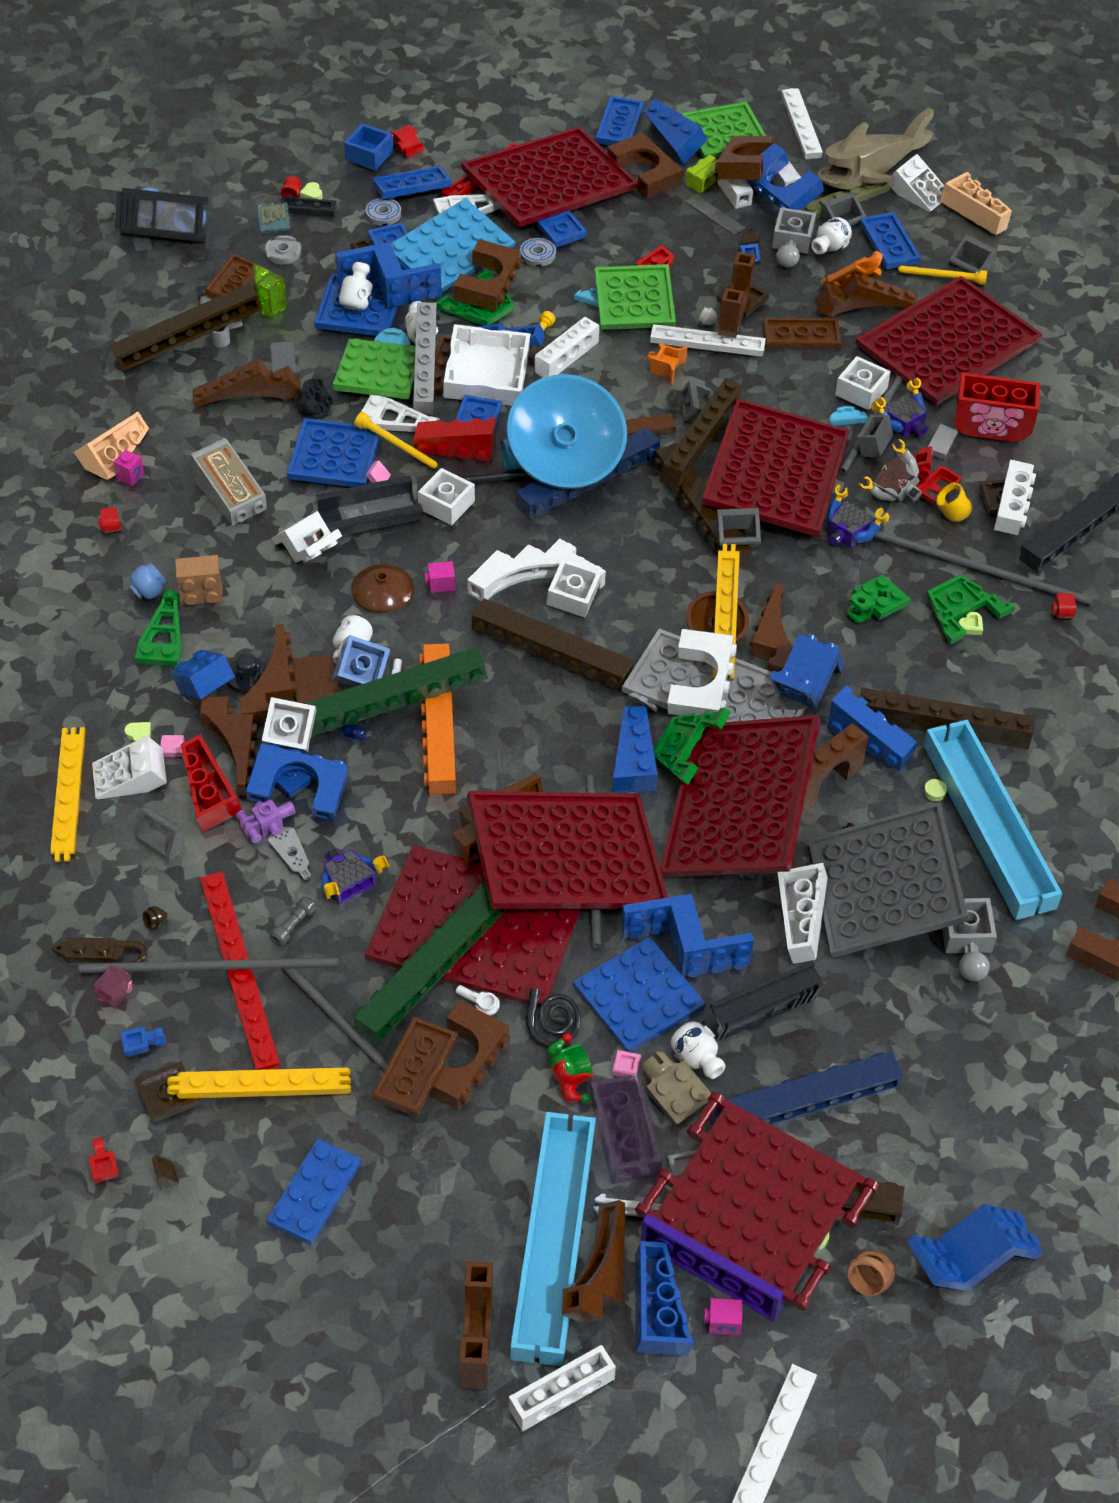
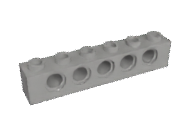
M417 302L414 410L422 414L433 415L436 303Z

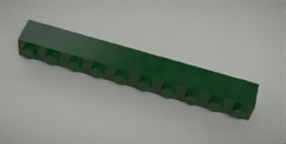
M478 647L303 703L316 707L311 738L488 679L485 664Z
M485 881L478 886L477 891L471 897L469 896L464 900L462 907L457 912L450 914L447 922L442 927H438L433 932L432 937L427 943H422L419 946L416 954L411 959L405 960L401 969L387 979L385 986L380 991H375L370 1001L355 1012L354 1024L356 1031L378 1045L504 914L507 909H491Z

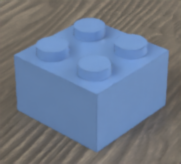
M349 635L343 641L332 680L355 687L382 678L390 649Z

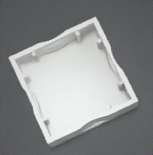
M454 324L450 345V358L447 361L444 377L443 398L463 400L464 395L499 400L502 401V405L512 406L516 398L523 391L530 334L504 330L493 331L480 327Z

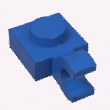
M145 1026L120 1032L126 1057L149 1052V1045L162 1046L166 1044L163 1028H156L146 1032Z

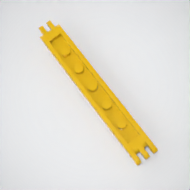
M723 544V551H718L715 633L732 635L733 644H736L739 551H735L736 544H731V551H727V544ZM731 657L730 663H733V672L729 678L734 679L735 657ZM713 668L712 678H715L717 676V672Z
M71 727V734H68V728H62L51 840V855H55V862L61 861V854H64V862H70V854H75L86 735L85 727H80L79 734H77L76 727Z
M349 1068L180 1072L177 1076L167 1078V1084L169 1085L167 1093L171 1095L177 1094V1097L181 1099L351 1093V1078L349 1077L351 1073Z

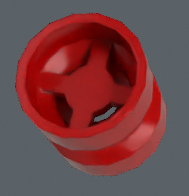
M288 176L285 178L280 192L282 198L283 196L298 197L302 184L297 177Z

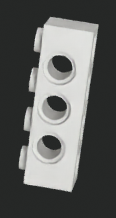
M586 317L582 318L535 355V373L543 378L558 375L599 342V325Z
M1010 460L994 530L1018 535L1020 527H1025L1027 516L1023 514L1028 513L1030 502L1026 500L1031 499L1033 488L1030 485H1034L1036 474L1033 473V464Z
M600 1345L509 1396V1410L523 1432L615 1379L616 1366L604 1347Z

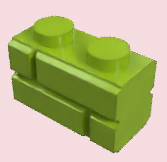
M708 155L706 158L700 159L695 166L689 167L685 173L686 186L702 193L718 181V173H715V163L719 159L716 160L715 157Z

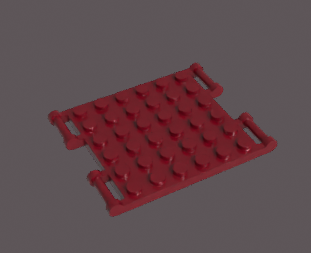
M713 1091L709 1095L708 1103L695 1123L690 1124L686 1130L690 1137L701 1142L679 1178H676L670 1171L662 1168L657 1174L658 1179L643 1202H639L634 1210L642 1218H645L647 1214L652 1215L784 1292V1301L805 1311L810 1304L809 1299L823 1275H827L831 1268L830 1264L825 1260L814 1257L836 1220L851 1228L857 1225L859 1214L871 1194L876 1193L879 1184L875 1180L863 1177L727 1101L721 1094ZM716 1107L723 1110L708 1134L705 1133L702 1129ZM665 1185L670 1186L672 1189L658 1211L654 1212L651 1210L652 1205ZM855 1187L862 1188L850 1211H843L842 1209ZM807 1267L812 1268L814 1271L801 1293H793Z

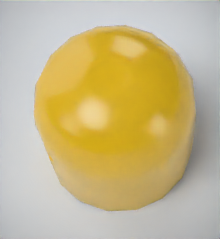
M951 483L939 492L936 500L937 505L949 521L960 522L971 514V501L967 499L964 489L959 483ZM954 489L960 490L958 497L948 504L945 499L946 494Z

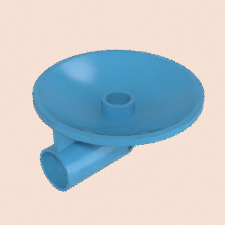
M570 374L544 377L526 387L511 407L507 420V439L501 440V454L506 471L523 469L535 480L555 488L579 489L591 486L607 477L621 460L627 442L626 420L615 398L596 382Z

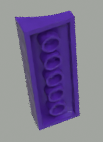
M647 1214L642 1221L640 1241L666 1243L673 1264L729 1297L742 1300L743 1305L775 1322L786 1304V1301L783 1300V1291L650 1214Z

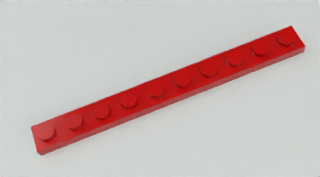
M223 872L200 877L223 960H249ZM252 969L227 970L255 1070L280 1068V1062Z

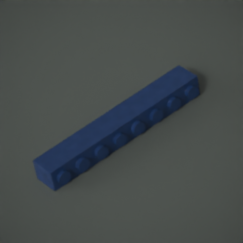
M646 427L627 436L621 460L615 469L603 480L579 489H560L536 481L516 491V505L529 519L540 516L544 512L558 507L560 504L574 499L586 491H590L651 459H655L656 450L660 449V440Z
M892 1051L884 1054L880 1052L867 1059H855L843 1066H832L826 1071L819 1073L811 1072L799 1079H787L775 1086H764L758 1091L751 1093L743 1092L734 1098L727 1099V1101L773 1126L898 1089L901 1086L903 1074ZM717 1107L709 1118L712 1126L723 1111Z

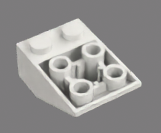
M918 154L891 175L893 176V181L887 182L898 196L928 212H931L942 203L940 201L944 185Z
M145 736L92 763L96 799L145 793L167 783L163 748L149 736Z

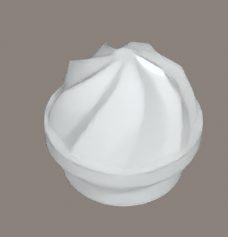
M704 307L698 320L702 322V325H713L717 321V314L713 308Z

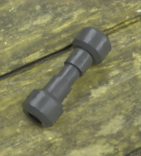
M302 897L296 903V910L291 914V917L281 926H276L270 932L271 940L277 945H285L290 939V933L295 928V925L305 916H310L316 910L315 902L309 897Z

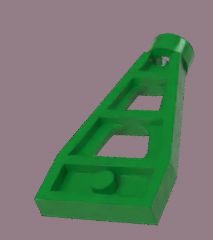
M166 590L163 593L158 609L138 642L135 662L137 664L176 666L179 663L182 652L178 612L180 596L176 591ZM161 617L173 618L172 625H159ZM156 633L171 635L170 644L153 643L152 640Z

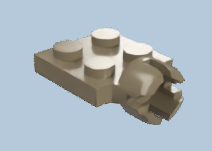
M659 1051L655 1053V1058L650 1056L643 1064L642 1071L650 1080V1084L646 1086L645 1091L676 1128L706 1106L711 1092L684 1060L676 1064L672 1062L665 1052Z

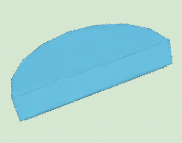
M589 288V290L583 292L580 290L574 295L575 300L598 307L597 291L595 288Z
M387 328L381 331L374 340L383 343L411 346L408 335L397 328Z
M844 406L837 408L830 415L829 424L840 426L866 423L868 417L865 412L862 411L861 413L855 410V407Z

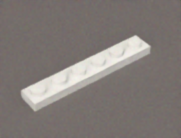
M790 88L782 90L781 96L804 158H822L823 152L799 89Z
M653 324L650 343H661L679 347L687 346L689 348L763 357L766 338L743 335L731 338L718 335V332Z
M792 1364L732 1503L764 1502L817 1377L816 1374Z

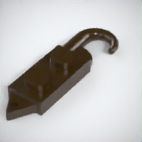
M68 937V941L52 947L53 952L65 958L66 962L114 963L121 959L125 950H137L140 952L139 958L130 961V963L143 962L147 957V949L141 942L116 940V938Z

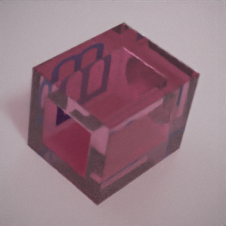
M111 965L96 981L93 988L97 999L116 1009L133 989L131 976L126 970L122 968L117 969Z

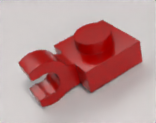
M102 1137L92 1139L95 1155L88 1157L94 1184L118 1178L119 1173L114 1152H106Z

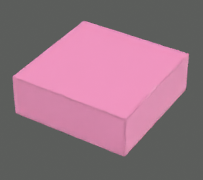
M379 460L375 461L366 473V476L372 483L388 480L391 475Z
M162 735L161 747L163 748L164 757H183L181 744L185 742L184 735Z
M617 1050L612 1075L636 1080L641 1055Z

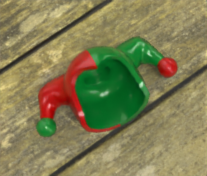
M564 1033L561 1039L547 1048V1056L551 1061L552 1075L559 1082L563 1098L566 1102H583L588 1104L591 1101V1096L588 1093L583 1095L576 1093V1087L578 1084L593 1077L590 1060L581 1044L563 1048L565 1043H570L572 1040L570 1033Z

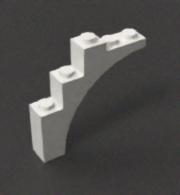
M561 539L546 553L528 544L514 559L496 550L467 580L468 594L480 601L483 598L488 600L499 591L519 582L537 578H554L562 559L601 571L598 589L605 585L606 570L592 564L583 557L577 556L576 547Z

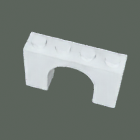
M789 162L772 178L771 182L778 187H784L793 184L801 177ZM718 179V185L735 209L752 205L753 189L746 180Z
M682 629L678 647L679 658L706 662L716 670L717 676L710 684L703 687L671 684L668 698V714L686 715L695 713L696 715H701L707 710L718 712L720 708H726L727 700H724V694H729L730 681H727L728 675L732 676L733 663H730L731 657L736 656L737 644H733L732 635Z

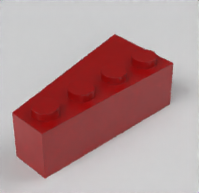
M490 417L485 421H480V418H474L469 422H461L460 419L453 420L451 423H444L443 421L418 422L413 438L414 448L423 454L492 462L496 447V417Z
M200 734L182 743L181 749L196 818L203 833L236 816L237 812L242 810L236 794Z

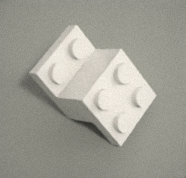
M317 511L271 539L275 545L282 542L295 563L301 560L305 563L317 557L326 549L328 550L338 544L336 540L342 535L338 529L330 532ZM318 528L323 530L324 536L320 540L309 545L306 544L303 539L305 536Z

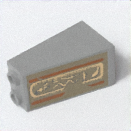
M226 438L191 454L195 484L232 526L267 509L265 493Z

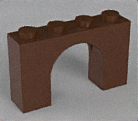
M643 133L607 147V153L623 168L634 163H647L655 167L638 175L637 190L647 199L682 185V168Z
M732 136L730 141L727 142L726 148L723 149L722 155L719 156V160L715 163V173H718V179L761 180L764 174L763 156L759 155L774 143V136Z
M479 239L473 249L472 265L492 270L499 276L493 279H478L460 274L454 285L453 300L496 311L499 304H503L505 293L509 292L511 281H514L516 278L517 269H521L523 259L520 258L521 250Z
M737 251L733 263L730 288H725L721 300L718 335L731 338L737 337L752 289L756 258L754 254Z
M853 723L814 752L802 814L817 803L820 785L832 769L846 780L862 769L869 736Z
M1109 878L1099 894L1095 907L1119 919V883ZM1080 926L1070 942L1066 956L1118 981L1119 940L1105 939Z
M461 1000L458 1001L447 1017V1029L457 1032L459 1037L472 1043L477 1049L478 1054L466 1066L459 1068L443 1066L429 1093V1096L457 1111H459L463 1104L466 1105L470 1101L473 1089L476 1085H481L485 1078L486 1070L495 1065L498 1053L501 1049H505L511 1039L509 1036V1025Z
M466 1261L464 1336L461 1337L459 1361L460 1388L487 1389L493 1301V1262Z

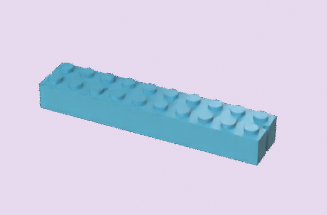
M964 720L949 724L946 742H944L947 731L946 725L928 729L923 746L940 779L946 784L950 798L1014 919L1018 920L1033 916L1035 911L1041 914L1056 910L1063 893L969 721Z
M546 1112L511 1341V1360L534 1363L535 1358L540 1359L539 1364L563 1367L570 1318L562 1315L563 1289L569 1288L575 1281L596 1118L573 1115L571 1132L568 1131V1114Z

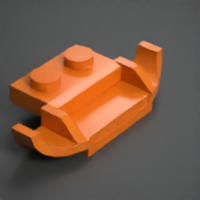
M875 251L871 257H863L827 276L825 280L822 279L821 285L829 284L842 289L853 273L864 274L869 278L876 279L881 276V269L878 267L882 261L883 254Z

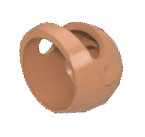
M876 1250L865 1251L849 1264L848 1279L853 1288L863 1295H878L886 1291L894 1281V1264L882 1252Z

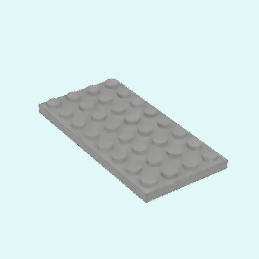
M658 629L622 686V692L627 694L635 692L648 699L647 702L668 710L671 684L687 687L706 686L715 679L712 678L713 667L706 662L679 658L680 636ZM735 658L734 679H730L728 675L727 681H730L729 694H724V700H727L726 708L731 712L726 722L797 717L803 715L807 706L777 694L769 679L772 672Z

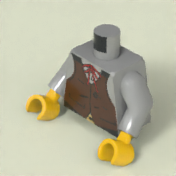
M898 439L901 442V447L896 448L892 444V448L900 452V454L896 452L872 480L869 477H862L867 480L866 486H863L861 483H858V486L861 489H868L869 493L881 501L893 502L898 500L901 502L906 496L916 501L922 494V491L916 487L920 481L917 477L919 474L917 462L907 448L905 449L904 441Z

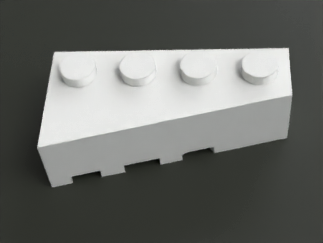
M823 863L793 868L790 872H778L787 947L793 964L816 960L828 879Z

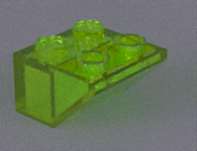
M254 264L252 266L255 292L263 309L258 312L274 319L287 308L285 280L280 275Z

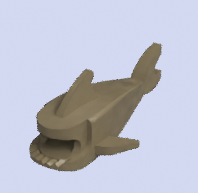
M927 108L921 112L908 126L904 135H866L869 125L862 122L846 139L838 141L826 149L825 160L828 164L818 171V177L823 183L840 189H854L866 183L893 181V176L884 173L911 150L919 149L931 140L933 132L925 129V127L933 118L934 110Z

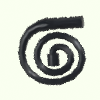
M531 988L525 1016L526 1026L529 1035L537 1043L549 1047L554 1042H549L537 1033L535 1027L537 1000L540 990ZM555 994L547 997L538 1011V1021L541 1027L547 1033L554 1036L562 1035L570 1030L573 1024V1014L571 1009L564 1003H556L550 1006L548 1010L549 1020L553 1021L554 1024L563 1026L565 1016H553V1012L557 1008L566 1011L568 1019L564 1028L560 1030L551 1029L546 1025L543 1018L545 1007L551 1001L563 999L570 1003L576 1017L574 1029L571 1033L573 1040L580 1028L581 1017L579 1007L572 998L565 994Z

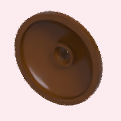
M378 564L367 567L359 572L352 582L351 591L354 601L361 608L373 613H391L403 608L410 602L414 594V584L411 576L405 570L394 565Z
M717 591L700 594L689 604L686 612L688 630L715 633L713 625H715ZM737 599L736 643L745 636L749 626L747 609L739 599Z

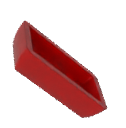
M944 466L938 467L917 486L922 491L920 498L933 506L937 504V498L930 496L926 492L932 491L938 495L943 489L937 485L940 480L948 484L960 483L962 480L961 476Z

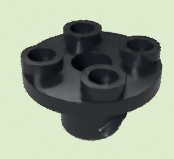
M320 378L306 380L302 385L301 394L296 397V405L299 410L306 414L310 413L318 418L327 415L330 411V406L334 402Z
M252 654L240 655L229 665L235 675L234 678L228 681L229 686L238 691L239 694L246 695L257 683L267 664Z

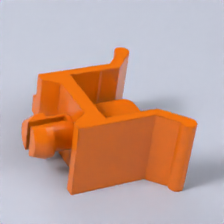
M659 343L658 354L651 351L647 355V361L650 362V373L669 379L670 384H674L676 366L686 363L687 346L677 349Z

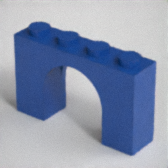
M775 143L759 155L763 156L764 174L761 180H746L750 186L755 188L759 195H764L772 205L778 206L779 210L782 207L801 211L824 191L821 179L810 170L791 185L784 187L772 185L770 183L772 178L789 164L786 151Z
M261 743L246 790L247 800L267 802L271 800L276 782L283 774L293 770L305 771L311 774L318 782V789L312 806V816L334 822L349 774L348 765L340 760L330 761L320 755L312 754L310 756L302 754V752L296 749L286 750L276 744L269 743L266 745Z

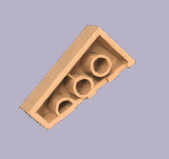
M968 172L945 183L940 202L947 205L948 208L957 211L963 217H967L976 225L982 226L992 234L997 235L1007 229L1012 210L998 198H992V193L988 189L983 190L980 187L981 183L977 180L973 181Z

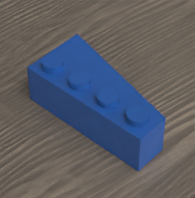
M654 99L644 110L651 125L683 164L708 140L701 126L657 99Z
M846 685L832 700L827 728L834 734H839L853 723L869 736L866 752L900 772L914 756L917 741L896 724L891 726L881 712L875 713L866 706L868 702L862 697L860 699L856 698L851 693L852 689Z
M646 705L624 707L612 793L656 791L658 774Z
M640 1241L635 1253L636 1352L688 1356L694 1342L688 1330V1320L686 1313L683 1312L680 1301L681 1295L675 1283V1273L666 1243Z

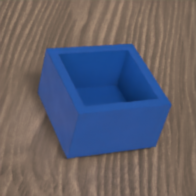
M362 123L344 142L345 160L376 171L393 152V134Z
M206 650L195 652L191 659L178 663L175 669L170 672L182 695L200 700L235 677L224 654Z

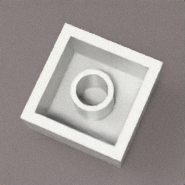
M856 356L838 377L835 395L870 410L871 404L887 390L891 371Z
M443 468L418 491V504L421 503L423 511L450 525H453L475 502V484Z
M562 559L548 590L546 605L586 618L599 587L601 571Z
M271 697L262 737L263 744L268 745L272 743L280 748L296 749L300 752L308 753L316 707Z

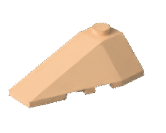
M136 412L74 451L85 470L108 480L115 475L113 461L125 449L133 452L149 428L139 412Z

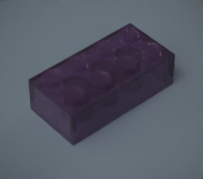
M640 1074L591 1082V1102L611 1184L657 1176L662 1167V1158Z

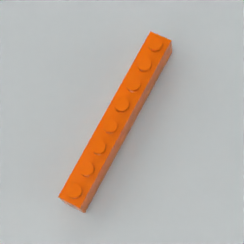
M425 644L424 653H420V665L449 656V644ZM449 691L437 697L426 699V703H421L422 716H426V720H422V733H427V737H423V751H428V755H423L424 768H428V772H424V786H429V795L456 794L452 693Z

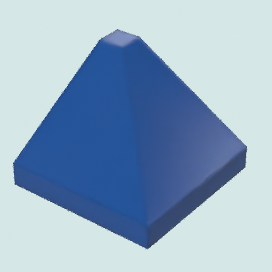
M758 243L740 245L738 248L739 252L756 255L755 262H761Z

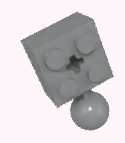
M780 207L772 248L778 249L776 259L780 266L791 268L798 263L799 253L808 254L815 227L816 213Z
M964 898L970 921L942 928L945 952L965 953L959 962V970L965 979L972 982L980 981L987 976L990 965L988 959L982 953H992L997 939L990 898Z

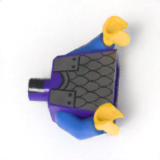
M919 378L914 379L915 386L912 384V380L906 385L907 389L913 392V395L908 393L886 405L884 398L879 397L871 404V409L879 412L878 415L890 416L892 431L902 437H906L913 432L923 436L928 430V427L924 425L927 411L922 394L918 392V388L921 386Z
M840 484L835 487L836 499L832 500L827 512L826 524L829 526L828 534L830 535L828 541L834 546L841 542L848 547H853L857 543L872 540L881 528L880 524L889 521V514L885 513L883 517H880L884 510L879 508L875 512L876 519L846 500L841 502L843 498L848 496V489L846 487L844 493L840 494L838 492L841 486Z
M332 849L325 855L328 862L324 864V873L321 875V892L326 895L327 899L334 895L338 905L376 886L375 871L378 874L382 873V868L390 867L385 856L370 859L357 855L351 850L340 855L336 849Z

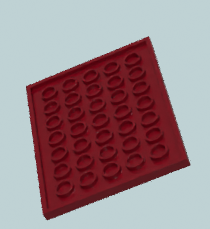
M580 126L461 162V169L518 227L638 189V182Z
M959 276L856 338L855 344L895 375L900 376L906 383L912 380V384L915 386L914 379L919 378L921 386L918 388V392H921L923 396L937 406L958 392L962 372L986 375L1039 342L1043 334L964 277Z
M737 398L701 504L722 510L758 508L759 520L819 537L850 430Z
M818 715L725 722L722 729L705 727L700 740L696 742L690 757L686 760V762L693 763L698 769L688 785L681 780L660 867L662 877L790 872L821 721Z
M468 792L467 801L491 909H623V905L668 898L640 794Z
M412 845L366 951L365 959L401 969L405 960L411 959L416 954L419 946L422 943H427L432 937L433 932L438 927H442L447 922L450 914L457 912L462 907L464 900L469 896L471 897L477 891L478 886L485 881L482 864L475 861L468 864L463 858ZM507 909L440 980L455 985H462L476 991L492 993L495 996L527 1005L530 989L536 988L540 990L537 1000V1008H540L543 1001L551 994L582 909Z

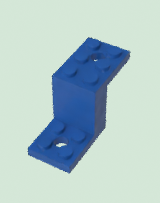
M390 242L336 252L339 286H342L343 279L346 276H353L352 266L355 262L367 264L370 267V272L366 279L369 281L376 279L387 308L442 297L440 264L402 270ZM421 282H426L424 285L419 286Z
M799 634L783 671L780 670L779 673L772 671L769 679L777 694L817 709L833 671L841 673L845 665L840 651L835 644L830 642L823 644L818 642V639L813 635L806 634L803 636Z
M692 894L623 905L621 923L623 939L638 938L649 934L658 935L668 931L679 971L683 977H697L707 973L717 974L725 970H740L750 966L754 943L752 933L705 940Z
M985 1203L937 1240L917 1235L907 1240L933 1285L963 1291L970 1290L1014 1255L1036 1260L1043 1254L1039 1248L1040 1241L1033 1233L1028 1231L1025 1226L1027 1222L1021 1213Z

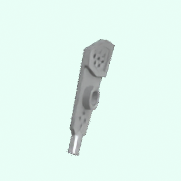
M635 692L628 695L632 703L640 706L646 705V708L657 712L658 707L647 702L648 699Z
M294 827L279 828V834L275 836L270 834L267 839L268 843L276 850L293 872H299L304 880L311 877V873L307 868L309 861ZM290 852L296 853L295 856H289L288 854Z

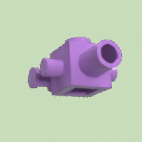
M271 799L264 803L261 801L257 802L251 808L252 815L247 816L245 810H240L237 812L236 818L240 820L239 825L244 830L245 835L250 836L251 842L258 843L262 837L270 834L273 836L279 834V828L283 827L282 819L295 814L296 811L291 801L276 807Z

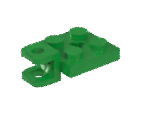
M881 575L853 588L850 602L853 605L847 608L846 614L856 623L870 619L872 613L880 620L909 606L911 599L888 578Z

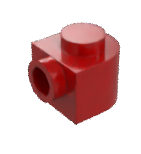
M117 508L101 509V518L98 519L100 531L104 530L105 534L121 531Z
M1059 593L1055 596V602H1052L1051 611L1052 615L1056 616V619L1075 618L1076 603L1074 593Z

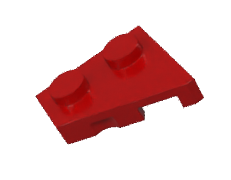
M661 245L637 261L635 266L669 264L670 270L674 261V255Z

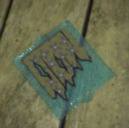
M271 203V205L258 206L260 233H277L278 231L290 230L287 203Z

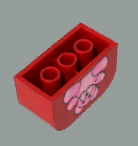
M962 372L956 400L954 421L956 428L968 436L1011 442L1025 440L1034 430L1039 410L1040 383Z

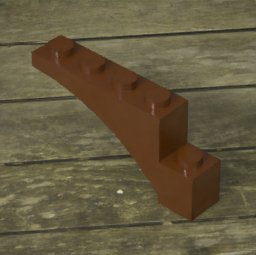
M853 273L842 289L838 286L826 284L815 299L818 312L831 317L863 307L895 306L908 308L918 302L916 294L911 290H905L896 285H890L881 280H875L864 274L860 275L857 273Z
M257 359L194 388L193 403L198 408L221 399L241 396H267L281 398L286 401L301 394L300 379L289 366L271 373L263 362Z
M776 583L774 590L769 591L767 597L768 605L764 604L761 612V617L763 618L762 620L758 619L755 627L757 633L756 635L752 634L749 642V647H752L751 656L768 660L767 668L771 669L770 672L776 671L778 673L780 670L783 671L793 648L786 636L781 620L780 605L783 598L784 584Z
M284 624L275 625L274 649L265 671L244 697H239L241 714H253L254 723H258V725L266 723L271 697L294 702L293 694L297 693L296 682L291 679V677H295L294 665L289 662L293 661L292 649L288 648V645L291 644L290 632H285Z
M204 697L201 701L200 710L202 727H207L228 750L237 771L238 797L247 798L246 790L251 777L250 771H253L255 765L252 754H256V740H254V736H258V723H254L253 714H234V708L230 706L228 697Z
M536 773L499 790L508 792H543L541 778ZM469 805L458 810L462 828L452 832L455 850L469 864L479 859L480 855Z
M621 1200L599 1205L596 1234L588 1260L574 1283L569 1288L563 1289L562 1315L581 1324L601 1320L604 1306L623 1302L625 1203Z

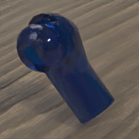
M348 724L343 726L345 736L351 739L363 740L367 735L366 730L361 729L358 725Z

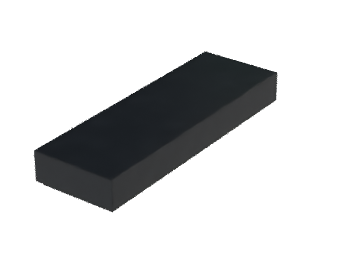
M283 196L281 205H284L285 213L334 217L337 202L335 200Z

